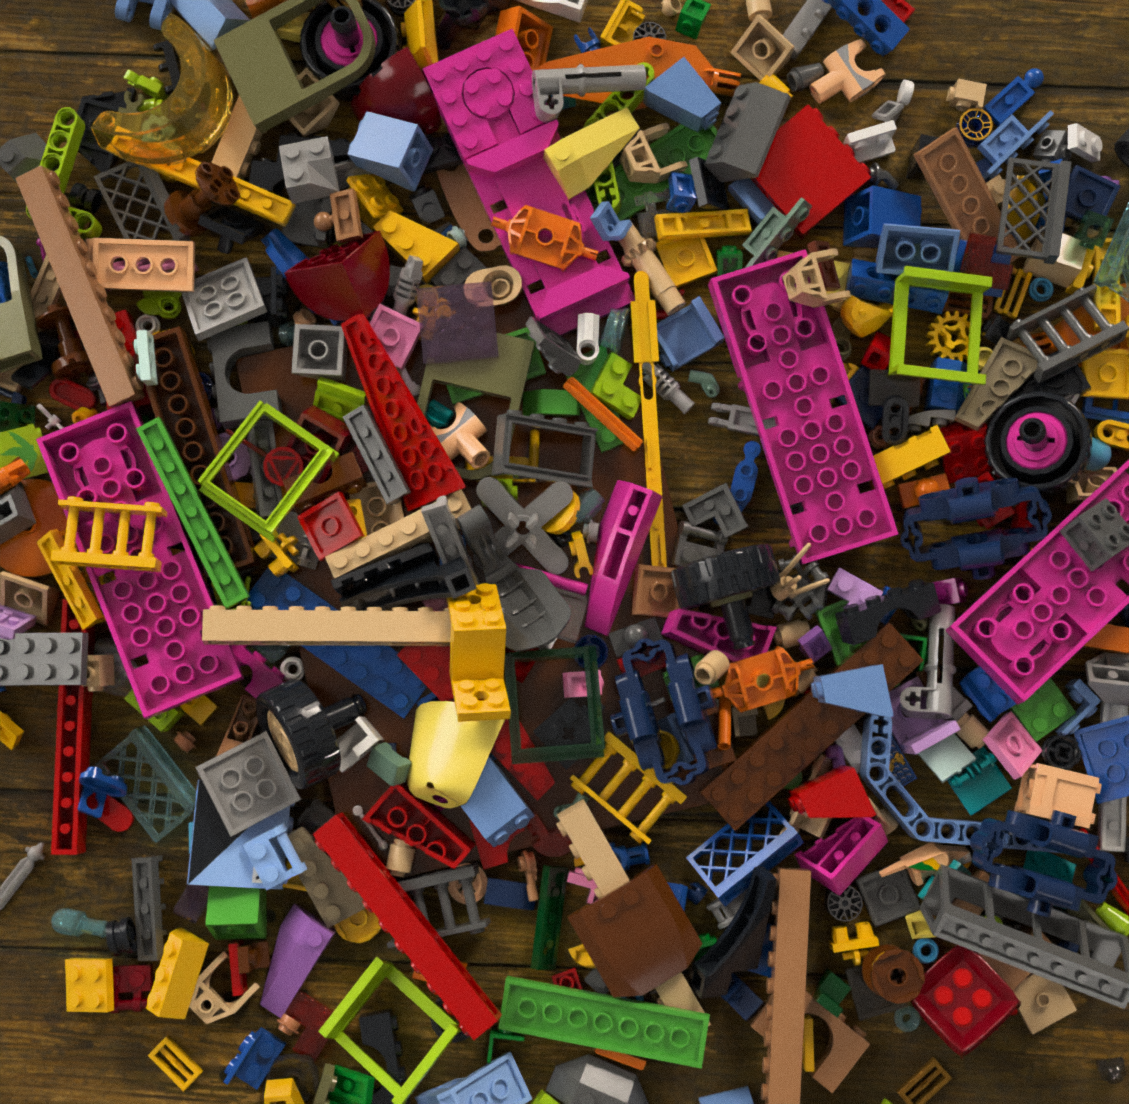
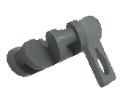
M783 558L778 560L781 572L793 559L785 561ZM799 560L793 567V569L796 568L798 574L791 575V577L801 576V580L796 583V589L812 584L808 577L810 574L815 578L813 583L829 578V575L820 570V564L817 560L810 563L805 569H803ZM829 583L801 593L793 599L787 597L783 601L777 600L772 608V612L784 615L785 620L790 622L800 609L804 616L810 620L813 618L812 614L818 609L822 611L827 606L828 591L826 589ZM812 599V602L805 607L804 604ZM789 601L793 603V605L791 607H788L785 605V602Z

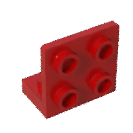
M959 422L949 424L946 427H939L951 451L942 457L944 473H946L949 484L963 478L974 477L987 471H992L985 456L986 424L978 431Z

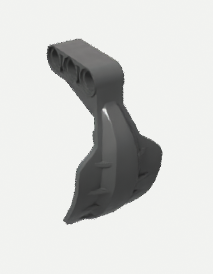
M479 504L457 517L464 539L482 564L486 583L496 584L506 625L505 646L509 650L519 652L538 648L553 642L571 619V610L548 577L541 570L519 568L516 563L502 552L496 540L491 522Z

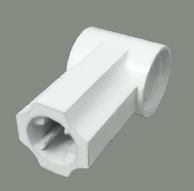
M594 313L578 314L576 353L582 361L581 364L591 365L595 362L599 353V315ZM583 347H590L594 355L585 357L582 355L581 349Z

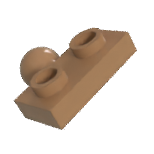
M351 188L331 193L332 214L330 215L327 212L317 213L314 217L316 229L325 232L330 230L334 224L336 241L340 244L363 238L356 191Z

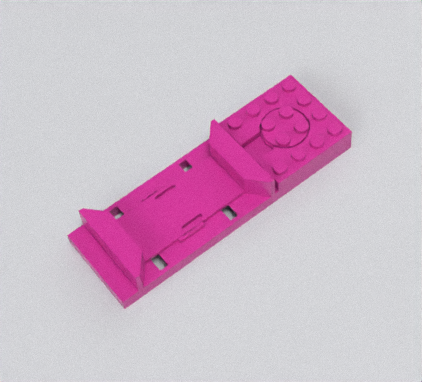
M513 29L423 68V75L434 96L442 119L490 222L492 223L494 216L506 221L512 220L523 206L528 205L579 222L582 243L585 244L584 247L599 251L598 253L606 251L609 259L599 264L592 259L578 256L566 271L562 272L559 268L517 254L511 255L508 233L505 230L493 227L511 267L515 268L521 276V289L535 319L561 336L577 330L578 314L594 313L599 315V319L631 305L630 301H635V297L628 284L630 276L627 272L622 271L609 241H603L593 225L590 217L594 213V209L586 191L568 200L543 159L544 149L561 140L558 133L559 123L557 119L544 123L536 116L532 91V70ZM504 200L508 208L493 214L490 206ZM546 230L541 231L538 234V239L542 243H548L552 240V234ZM541 280L545 288L531 294L527 286Z
M806 249L711 278L708 284L737 377L741 378L738 387L746 394L792 538L789 541V546H795L798 554L807 543H811L809 550L800 559L801 565L898 535L825 306L813 308L789 301L782 276L808 255ZM845 395L847 404L832 408L830 399ZM774 417L776 426L765 430L762 420ZM872 480L875 489L860 494L857 484ZM801 502L804 512L792 515L790 505Z
M129 401L36 440L59 500H67L69 496L83 498V501L143 506L145 502L159 503L160 507H163L168 512L167 517L156 516L152 549L154 557L162 562L161 572L86 567L142 715L145 719H149L242 680L244 677L239 667V664L242 663L241 659L234 654L231 645H204L202 641L203 609H210V606H215L180 516L136 428L144 424L140 411L132 401ZM63 509V510H64V513H65V515H66V518L68 519V511H69V510ZM79 511L76 544L79 552L86 553L87 549H90L94 512ZM105 513L100 549L103 551V554H112L113 551H116L120 514ZM130 516L126 552L129 553L128 556H138L142 551L146 516ZM182 542L185 551L173 556L170 547ZM113 571L116 580L101 585L98 577ZM146 654L149 663L134 669L131 660Z
M1129 460L945 630L1017 705L1025 702L1129 603V594L1126 595L1116 585L1120 579H1123L1129 585V546L1091 572L1060 533L1062 528L1105 498L1116 507L1118 513L1129 525V474L1125 471L1129 467Z

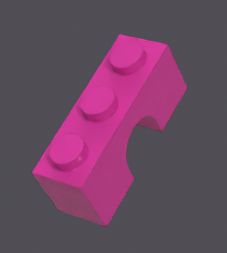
M231 645L234 654L241 659L242 663L239 664V667L249 665L252 669L253 677L245 690L257 699L259 694L285 682L283 680L285 675L275 666L270 669L264 663L267 659L255 650L254 653H251L246 648L248 645Z

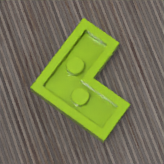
M611 352L608 354L590 393L601 403L630 420L634 418L641 403V396L623 385L632 364Z

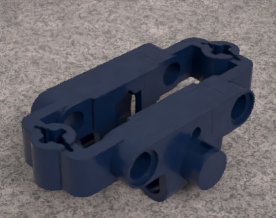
M968 477L957 480L955 488L919 496L920 507L910 508L904 512V525L900 529V542L904 548L909 550L910 557L914 561L931 560L932 568L935 570L960 567L961 571L972 570L974 579H988L995 576V566L1004 564L1005 558L1028 554L1031 551L1030 542L1042 540L1047 536V524L1052 518V513L1048 502L1042 499L1039 489L1034 486L1019 488L1017 478H1004L979 483L978 478ZM1030 500L1026 506V512L1030 523L1034 527H1017L1005 530L997 528L954 536L950 540L939 541L929 546L920 547L923 543V530L915 521H933L944 518L950 520L952 524L994 517L996 511H999L998 508L1014 506L1022 501ZM1037 501L1040 509L1042 510L1040 515L1041 523L1039 522L1038 516H1036ZM909 525L911 527V532L915 536L914 546L912 544V539H910L908 535Z
M644 638L639 640L633 649L627 650L623 654L622 661L626 672L615 676L622 712L610 715L612 727L617 737L629 735L630 742L634 744L637 758L643 771L654 768L658 781L664 784L691 785L697 776L706 773L709 769L706 752L717 749L706 711L716 707L715 699L709 684L699 687L688 653L677 656L674 646L668 641L658 640L654 642L651 639ZM645 646L653 648V650L649 652L650 656L642 654V652L646 650ZM662 653H665L667 658L665 662L671 681L667 686L680 728L687 734L691 750L697 759V764L693 765L687 762H678L673 765L670 772H666V761L660 742L663 740L650 696L645 691L641 675L635 666V662L640 660L648 664L654 663L660 658ZM682 767L685 770L693 771L689 772V774L686 775V780L684 778L673 776H677L679 773H681Z
M1054 809L1050 822L1008 810L1005 822L986 818L982 821L980 830L976 831L970 838V845L974 851L972 856L973 865L991 873L988 885L1029 898L1026 910L1050 918L1053 905L1080 911L1083 899L1094 903H1102L1106 899L1108 891L1116 886L1118 879L1114 871L1115 857L1108 852L1096 849L1099 836L1075 830L1074 825L1077 816ZM1001 830L1003 833L1019 837V840L1078 858L1084 856L1094 859L1093 863L1089 864L1083 872L1084 881L1087 883L1086 890L1066 880L1016 865L1010 867L996 862L992 864L994 857L999 856L1003 850V841L999 837Z

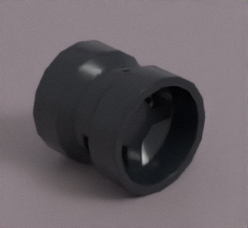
M76 182L69 194V204L77 208L84 207L87 212L94 214L100 208L103 195L98 189H88L85 184Z

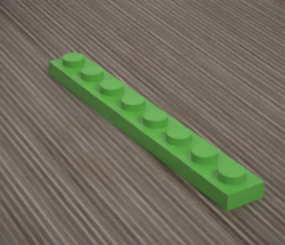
M157 417L136 428L226 609H229L250 598L162 419Z

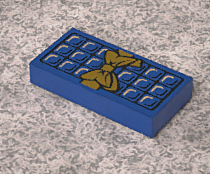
M891 735L889 770L901 785L905 786L917 779ZM877 741L872 744L871 750L875 755L878 754L881 747Z

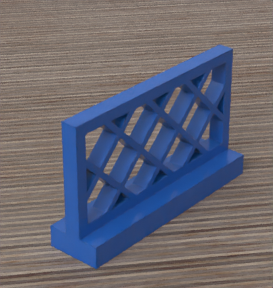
M770 801L765 804L769 808L768 818H756L755 813L745 822L750 823L748 834H736V831L727 824L686 857L725 907L748 889L754 867L764 866L770 871L804 843L799 833L787 822ZM755 823L767 824L766 835L753 834ZM772 824H783L786 828L779 836L771 835ZM722 838L730 839L729 850L717 849L718 841ZM735 839H747L746 851L734 850ZM752 840H765L764 848L759 852L751 851ZM702 854H711L709 866H700L695 860ZM716 855H728L726 867L714 866ZM733 856H745L744 864L739 868L731 867ZM713 872H725L724 880L715 886L712 883Z

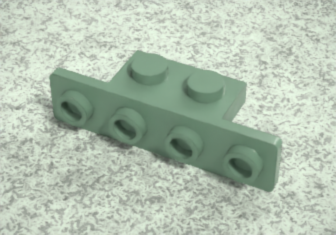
M801 197L786 216L775 207H772L742 245L754 255L745 268L772 260L777 255L778 249L783 242L791 238L795 227L807 218L812 205Z

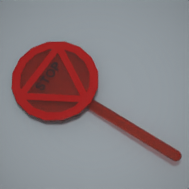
M230 429L225 430V432L230 436H232L235 433ZM246 439L242 441L244 445L265 458L263 471L266 478L273 484L284 486L282 480L303 472V461L294 449L277 447L266 453Z

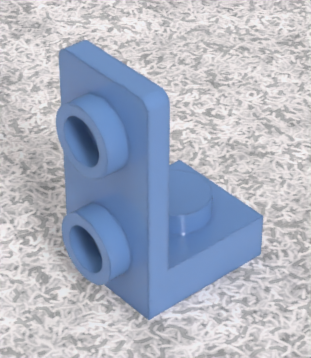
M1071 679L1065 685L1070 691L1068 695L1076 703H1082V705L1075 711L1076 714L1063 722L1055 730L1058 735L1073 734L1080 727L1078 723L1084 717L1088 718L1093 715L1098 709L1096 705L1101 700L1081 679Z

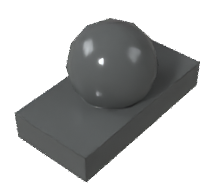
M655 617L608 634L616 658L623 656L627 650L633 649L635 644L641 639L647 638L654 642L663 640Z

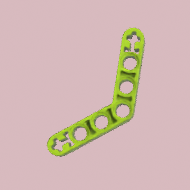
M642 62L637 65L643 64L645 67L646 77H649L646 79L647 86L655 80V73L650 64ZM645 89L612 92L586 121L584 128L606 118V114L609 111L618 112L627 107L630 113H632L643 101ZM625 93L634 94L631 99L622 98ZM612 160L609 166L595 180L594 185L599 204L607 201L606 193L610 192L612 198L611 206L617 215L621 210V199ZM601 176H611V179L608 182H599Z

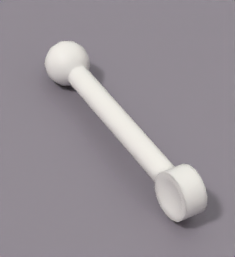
M358 805L353 808V814L359 816L361 820L365 815L363 814V807ZM363 821L379 843V849L386 850L388 848L387 841L382 840L371 823Z

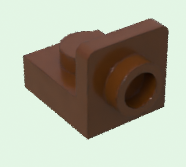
M268 941L243 943L237 947L239 974L250 973L253 969L270 966Z

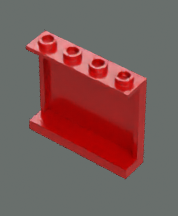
M809 104L777 130L759 176L750 178L784 216L790 212L801 197L812 205L807 218L794 229L801 240L809 234L814 226L863 185L867 186L871 180L869 168L863 162L859 163L854 158L855 153L848 144H842L838 139V132L832 126L828 127L823 122L824 117L817 108L812 109Z

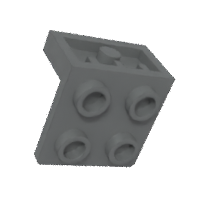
M330 196L323 199L319 198L295 203L296 207L287 226H283L282 233L295 244L319 248L330 247L334 224L330 230L325 232L319 231L314 226V217L317 213L327 212L330 215L332 214Z
M1106 498L1060 530V533L1091 572L1129 546V525L1118 513L1116 507Z

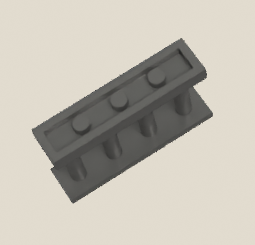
M1095 284L1087 288H1079L1073 295L1024 320L1018 319L1010 325L1006 339L1013 341L1020 338L1037 360L1034 378L1039 384L1124 341L1129 330L1128 325L1124 320L1115 325L1108 322L1092 301L1097 290ZM1083 306L1102 331L1094 336L1092 334L1089 335L1071 311ZM1062 316L1080 339V343L1074 346L1067 345L1050 322ZM1041 327L1059 350V353L1052 357L1046 356L1029 332Z
M477 862L459 866L455 869L450 868L396 880L405 892L409 891L410 895H413L415 905L428 921L423 892L425 891L424 887L434 885V889H437L445 923V927L435 929L440 937L469 931L471 935L485 931L484 927L491 923L490 917L479 918L471 882L474 880L473 876L479 873ZM455 880L462 884L470 922L455 925L447 889L449 882ZM394 938L387 943L388 948L396 947Z

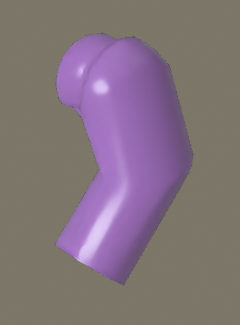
M833 744L825 749V755L829 759L832 758L833 769L846 765L843 749L840 745Z

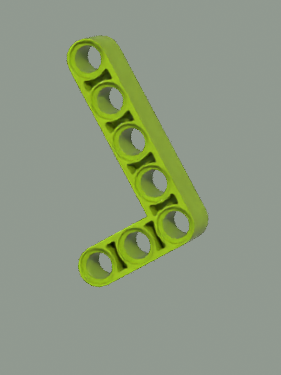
M70 107L61 108L57 112L40 166L50 170L55 165L60 164L59 168L54 172L60 179L59 187L63 194L65 193L85 130L84 121ZM74 119V122L67 126L68 121ZM63 142H67L66 146L59 148ZM26 206V213L28 217L32 220L29 210ZM68 207L71 216L76 219L79 225L77 231L80 238L93 239L101 235L102 226L91 213ZM88 222H91V226L88 229L83 230L84 225Z

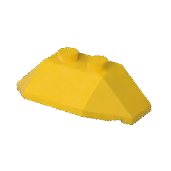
M415 0L404 13L405 22H401L402 37H407V45H403V49L405 47L409 48L422 74L423 68L439 61L433 0Z

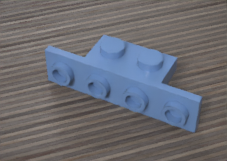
M1050 110L1029 131L1011 115L977 147L993 164L982 176L984 180L988 177L990 179L996 177L1003 170L1000 167L1003 162L1007 164L1009 157L1015 158L1018 155L1016 150L1019 147L1024 150L1034 140L1032 135L1035 132L1038 135L1050 125L1047 120L1054 113Z

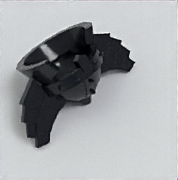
M439 0L440 7L445 11L437 23L438 29L436 32L438 44L442 45L441 50L450 49L453 39L463 28L478 30L487 14L513 8L509 5L511 0Z

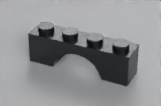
M923 579L913 580L908 583L909 586L889 589L887 594L881 597L875 595L866 598L865 603L844 606L843 611L835 613L842 642L856 645L875 638L879 622L883 616L896 608L901 609L908 618L922 620L942 612L934 583L924 582Z
M392 1008L362 1013L359 1017L362 1043L374 1047L383 1055L387 1064V1073L402 1087L404 1082L407 1081L405 1066L401 1067L400 1064L403 1048L401 1040L397 1041L396 1031L399 1030L397 1014L393 1015ZM381 1085L373 1090L372 1104H394L391 1101L394 1095ZM410 1096L405 1104H411Z

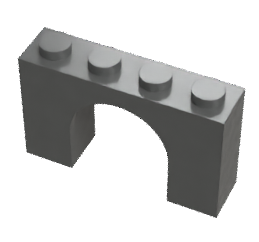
M269 322L238 325L210 336L211 339H207L209 353L213 356V362H210V371L212 377L215 376L216 383L212 385L214 399L218 401V408H215L216 421L220 422L225 430L239 428L259 401L269 404L283 414L282 400L277 390L244 394L235 391L230 385L231 372L236 365L237 359L275 350L273 329ZM265 414L259 419V421H273Z

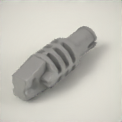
M409 255L405 267L401 269L400 277L397 281L398 284L393 294L395 300L393 310L405 316L407 315L409 305H412L415 301L423 275L421 271L423 261L419 257Z
M644 363L642 365V374L645 376L643 380L653 389L651 365ZM659 364L654 365L657 380L655 385L656 392L664 400H670L685 415L694 406L695 402L680 390V384Z

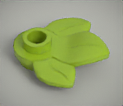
M143 291L145 299L136 303L139 310L146 315H160L164 319H174L181 312L179 299L182 293ZM166 306L173 307V309L170 311H167L164 308Z

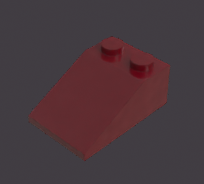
M315 405L303 411L297 422L303 429L340 454L338 457L344 455L352 439L346 423ZM293 434L286 446L294 449L300 455L303 461V471L318 452ZM284 451V453H283V455H282V456L296 457L295 455H293L291 452H288V451ZM280 460L278 468L282 479L286 476L282 472L283 469H288L289 466L291 468L295 460ZM329 461L314 479V483L321 484L329 480L332 475V467ZM299 462L297 463L289 477L297 475L299 471Z

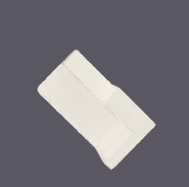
M365 716L356 718L357 723L337 739L341 753V767L339 770L342 773L346 772L369 753L372 746L384 740Z

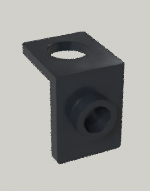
M991 312L981 326L980 335L997 345L1001 337L1006 339L1011 324L1003 320L1000 315Z

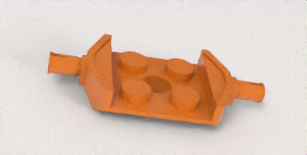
M528 205L523 206L512 220L506 221L494 216L491 227L505 230L508 233L511 255L517 254L559 268L562 272H565L578 256L596 261L599 252L584 247L585 244L582 243L579 222ZM541 231H549L552 234V240L548 243H542L538 239V234Z
M777 646L775 650L732 663L729 662V669L722 675L720 687L711 689L714 699L721 696L727 698L735 709L741 713L793 697L798 690L800 672L813 669V660L809 658L800 662H794L782 647ZM761 674L768 676V683L764 687H759L756 682Z

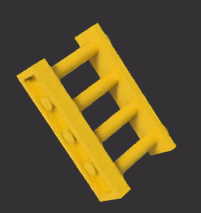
M69 496L67 500L58 499V505L69 511L64 547H61V551L52 550L50 559L57 565L161 572L162 562L154 557L152 549L156 516L167 517L168 512L163 507H160L159 503L145 502L143 506L83 501V498ZM79 511L94 512L90 549H87L86 553L77 552L75 548ZM105 513L120 514L116 551H113L112 554H103V551L100 550ZM131 515L146 516L142 551L138 556H128L129 553L126 552Z
M608 731L602 738L606 742L603 745L604 749L580 778H577L574 774L571 775L570 779L573 781L571 786L581 795L587 792L632 831L629 835L641 844L645 841L649 844L652 840L645 834L670 804H674L675 801L682 804L687 796L673 784L659 782L654 768L643 771L637 754ZM618 752L625 758L622 762L624 765L598 795L587 784L612 754L615 756ZM640 770L644 774L642 783L620 810L617 811L606 801L631 771ZM658 785L664 790L661 794L663 797L637 828L626 817L651 787L654 788Z

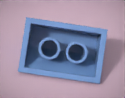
M884 223L878 243L876 272L901 275L904 272L905 266L953 272L960 230Z

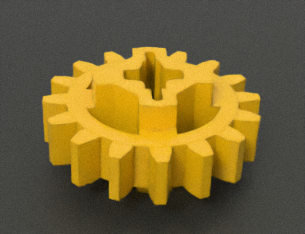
M946 311L943 314V318L938 315L934 319L935 323L932 322L928 326L931 331L925 334V337L931 339L926 344V347H933L934 349L930 353L931 355L937 353L941 358L963 361V358L965 360L968 359L970 322L967 321L968 314L959 317V311H955L951 316L949 311ZM946 323H955L954 326H944ZM951 334H953V335L955 336V337H954V340H955V341H952V340H951V338H952V335H951ZM953 349H957V350H959V351H960V350H963V351L958 352V353H952V352H951V350H953Z

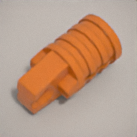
M22 459L0 468V495L15 487L16 484L31 473Z

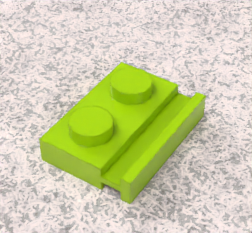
M320 377L317 381L318 386L313 405L339 420L344 421L343 416L366 403L365 391L324 377Z

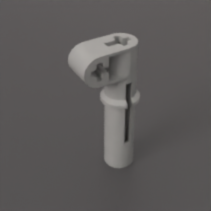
M579 64L576 68L532 71L535 113L537 118L544 123H549L558 118L563 108V94H578L580 97H584L585 93L644 90L646 87V70L643 64L584 67L583 64ZM548 95H552L549 105H545Z
M940 604L942 612L929 617L928 662L924 666V670L927 673V686L908 687L902 691L900 695V708L907 717L940 720L951 718L953 674L956 672V667L953 666L954 640L945 631L955 622V607L951 605ZM939 635L944 636L942 683H937ZM921 697H926V709H920ZM911 699H916L915 706H910Z

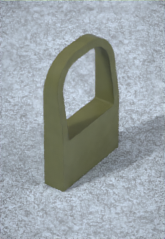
M287 0L214 40L253 125L261 133L323 101L360 78L368 70L374 58L376 42L373 30L357 0L341 1L350 6L361 28L363 46L360 54L348 66L305 89L277 29L325 0Z
M0 236V249L5 250L7 255L12 299L0 304V373L43 359L24 259L20 251L3 236Z
M437 319L417 401L419 408L426 417L433 386L435 383L510 400L509 410H520L535 342ZM512 424L511 443L516 424ZM493 461L488 466L478 470L455 468L462 479L476 481L492 476Z

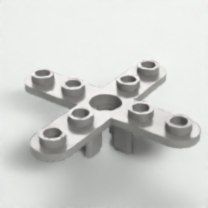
M493 477L481 479L476 489L478 497L504 524L495 533L502 552L508 556L523 544L549 573H563L569 564L568 556L543 530L542 526L571 502L573 498L571 486L566 482H555L523 508L497 479ZM520 521H525L526 528L530 530L525 535H521L515 530L519 526ZM474 554L475 565L483 570L480 560Z

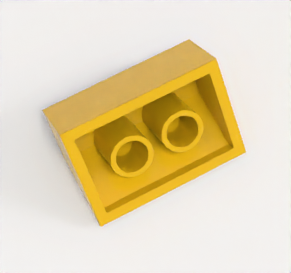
M179 927L170 932L168 940L164 945V953L160 965L156 970L152 990L148 995L146 1009L158 1017L186 1018L209 943L184 928Z

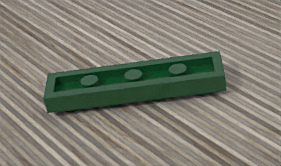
M543 865L531 960L532 969L556 970L568 867Z

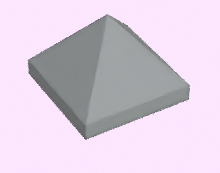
M888 100L871 116L884 122L894 120L895 123L904 109V104Z

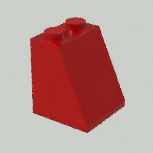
M841 765L788 790L791 796L788 798V801L793 811H798L799 814L808 818L876 816L854 767Z

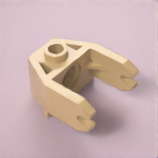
M662 123L643 131L640 130L635 138L624 148L619 161L630 182L657 184L667 180L671 172L682 173L688 167L686 161H680L660 169L649 147L648 142L668 133L667 130L670 129L668 123Z
M837 249L812 252L782 276L789 301L816 308L838 303L851 297L850 291L827 294L818 263L833 259L834 256L839 255Z
M222 952L200 974L189 1008L206 1024L236 1013L260 988L255 982L241 998L233 1002H226L210 986L212 973L229 956L225 952ZM205 1000L211 1002L212 1006L210 1009L204 1007Z

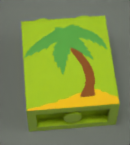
M31 423L24 427L0 432V468L22 459L31 472L25 478L48 473L36 440L43 437L39 427L35 428L34 424Z

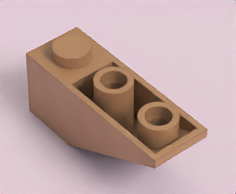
M242 694L217 756L256 736L259 728L255 706L256 698Z

